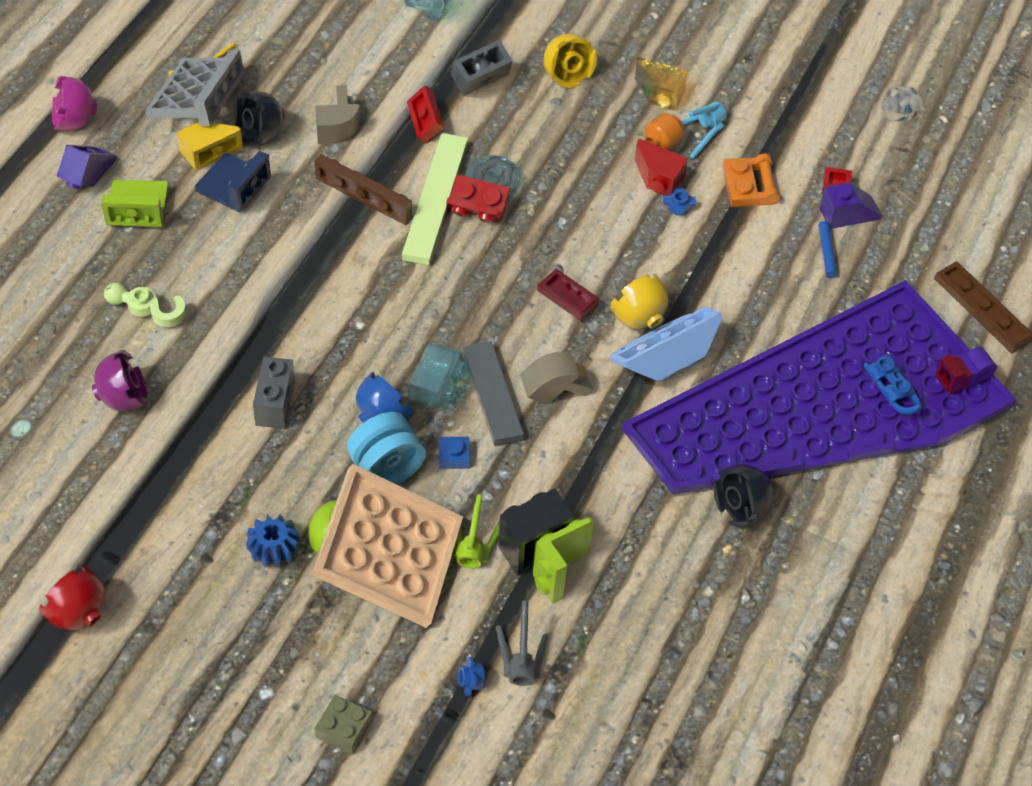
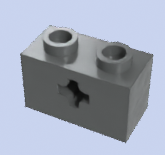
M499 39L454 60L451 76L464 96L509 75L513 60Z
M263 357L253 401L255 426L286 428L295 384L292 359Z

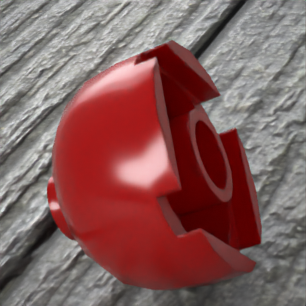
M85 565L80 566L83 570L82 572L77 574L72 570L57 581L45 595L49 600L46 607L40 604L39 613L57 628L67 631L78 630L85 625L89 628L95 625L102 617L100 610L105 603V589L98 576Z

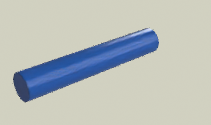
M821 221L818 224L825 273L827 278H835L837 270L830 225L828 221Z

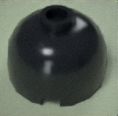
M248 91L241 93L243 97L237 98L235 102L234 119L235 125L241 127L244 134L241 135L242 141L248 146L267 144L278 137L285 119L284 111L278 101L266 92Z
M747 464L734 465L720 470L718 473L721 474L720 479L716 480L713 486L714 498L718 510L721 513L726 510L733 520L728 521V523L741 528L762 520L771 509L773 503L772 485L765 473L759 468Z

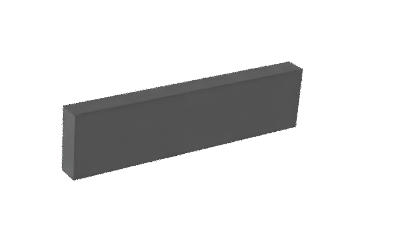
M492 341L463 347V354L494 446L522 441L524 434Z

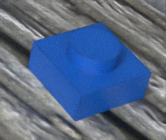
M439 437V469H469V437Z

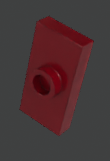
M557 268L537 286L538 292L580 321L599 305V297Z

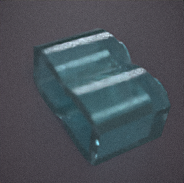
M429 342L410 380L408 399L442 410L446 402H451L456 390L454 383L457 379L461 380L464 375L466 363L463 362V352Z

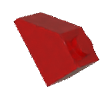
M640 138L636 143L635 162L646 188L665 196L674 193V190L679 187L685 178L688 158Z

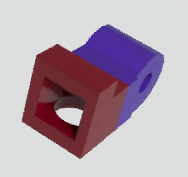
M976 347L957 357H953L952 354L941 357L935 376L950 395L988 379L997 370V365L983 347ZM947 375L952 377L951 381L948 380Z

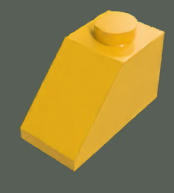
M199 122L176 132L179 151L195 171L218 161L224 153L233 154L243 149L241 130L238 126L212 123L211 126H200Z

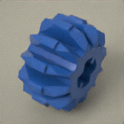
M267 514L266 521L263 522L255 519L254 527L248 528L246 547L251 553L254 562L262 560V565L265 568L272 562L279 569L282 560L291 563L292 554H298L300 535L299 531L295 529L292 519L284 522V517L281 514L276 519H272Z

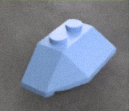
M704 306L692 314H686L620 347L615 353L610 355V359L614 363L656 381L667 380L673 373L682 368L695 365L696 361L707 355L722 320V314Z

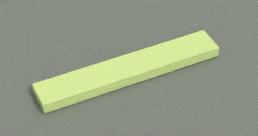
M441 133L402 252L403 261L430 265L448 208L446 200L451 196L456 175L459 174L468 145L467 137Z

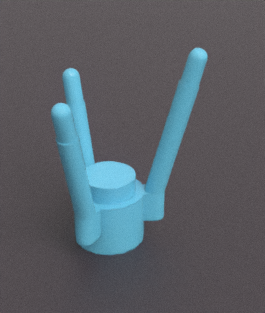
M717 101L689 112L688 115L690 117L682 120L684 126L699 120L702 126L712 128L691 153L690 159H694L712 137L724 128L722 122L726 119L727 113L724 106Z

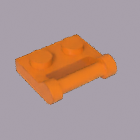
M760 154L756 158L723 159L722 168L730 207L774 205L780 201L779 191L775 189L771 172L772 159L769 154ZM753 171L761 172L764 192H757Z

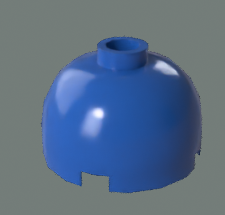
M371 372L358 387L355 398L356 406L361 413L357 417L363 423L381 413H401L407 421L415 414V411L409 404L404 407L400 403L402 396L379 375L375 376L374 372Z

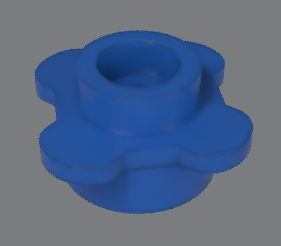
M676 188L674 193L664 196L663 203L668 205V209L672 214L681 216L687 214L690 207L696 205V198L689 196L685 189Z
M468 657L465 666L460 667L458 671V682L460 687H464L465 696H471L472 690H481L484 684L483 666L480 663H474L472 657Z

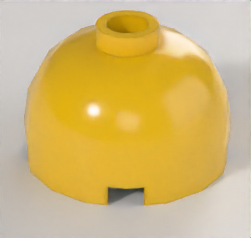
M573 33L561 34L552 39L547 45L543 64L546 73L558 85L566 88L578 87L582 84L579 81L584 80L585 77L590 78L597 65V53L591 43L584 37Z
M647 274L621 290L624 296L619 301L614 298L610 305L612 312L623 325L632 329H643L646 327L652 329L664 320L663 315L668 308L669 297L659 277L653 274L651 279Z

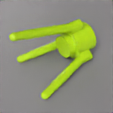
M481 494L476 496L469 536H466L464 541H462V526H460L453 556L457 559L459 565L471 569L479 568L482 563H488L490 551L499 536L500 519L485 547L482 539L476 537L483 498Z

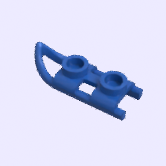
M885 355L878 358L877 362L870 365L866 362L863 365L882 394L897 412L910 415L922 410V403L915 390L900 373L899 368L891 357ZM886 377L890 385L885 387L881 378ZM909 396L914 406L902 407L897 403V400Z

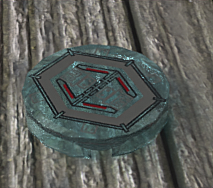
M487 155L477 158L468 166L466 171V177L510 187L509 198L517 192L520 185L519 169L515 163L505 157Z

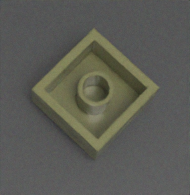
M335 694L314 728L315 737L347 753L353 754L372 722V711Z

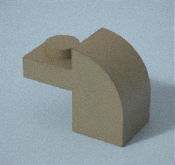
M336 85L337 105L316 106L318 144L347 141L359 129V104H353V96L347 95V85Z
M554 352L542 356L531 363L520 374L527 397L548 404L564 390L586 396L593 390L587 369L581 364H576L570 352Z

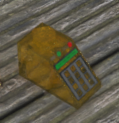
M638 57L635 80L649 102L676 111L686 90L688 71Z

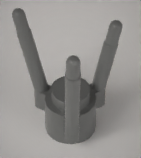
M527 600L522 601L520 653H515L511 660L502 626H496L497 638L504 663V677H509V682L518 686L531 685L535 682V678H540V666L548 640V635L543 634L534 661L532 655L527 653L529 614Z

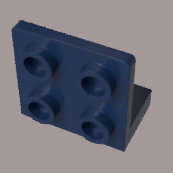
M259 151L252 159L245 162L229 153H224L195 185V191L240 213L271 178L269 155Z

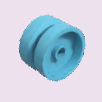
M397 412L381 413L368 419L351 434L346 444L347 453L355 465L396 485L412 476L421 467L426 457V449L413 433V429L405 417Z

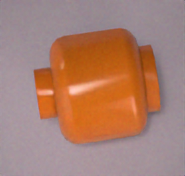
M663 113L646 124L644 139L661 148L671 150L682 142L684 138V125L676 115Z

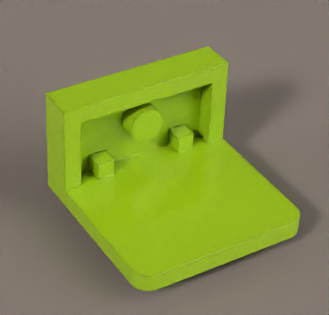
M590 517L583 520H574L566 528L555 533H547L536 542L533 568L535 584L542 595L546 594L552 604L563 599L567 564L590 552L594 522Z

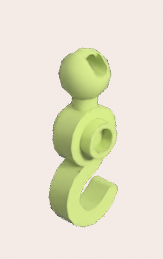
M111 283L104 291V298L108 303L119 305L125 302L131 314L139 317L151 314L153 321L162 327L176 326L186 316L185 303L181 296L174 297L176 309L173 312L163 313L160 311L155 293L147 287H138L128 292L124 285Z

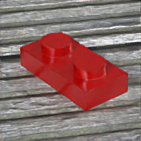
M424 85L407 100L418 140L427 143L444 128L433 90Z

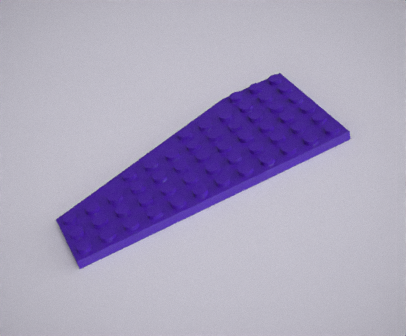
M905 280L623 423L622 430L669 491L675 495L712 488L714 482L720 479L721 474H718L720 470L739 464L757 467L767 477L946 444L1014 407L1017 399L994 375L950 395L947 393L935 376L941 357L950 354L953 357H957L969 352L970 349ZM885 355L891 357L899 368L900 373L915 390L922 403V410L910 415L897 412L882 394L863 365L866 362L869 365L877 362L878 358ZM947 375L948 380L951 381L952 377ZM886 377L881 378L885 387L890 385ZM909 396L897 400V403L902 407L914 406Z

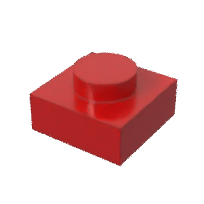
M825 167L822 194L825 187L850 183L852 181V170Z

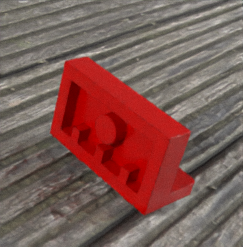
M457 174L451 196L447 198L446 204L452 209L451 212L456 215L467 217L468 213L478 215V219L481 221L494 223V220H503L511 189L510 187Z

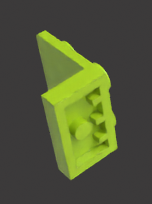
M113 180L110 195H102L101 205L105 224L112 226L162 227L168 182Z

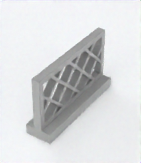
M230 49L224 58H182L145 110L147 118H198L200 126H211L245 74L240 49Z

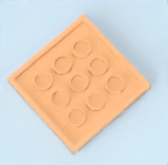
M352 464L347 470L311 575L426 628L432 623L463 516Z

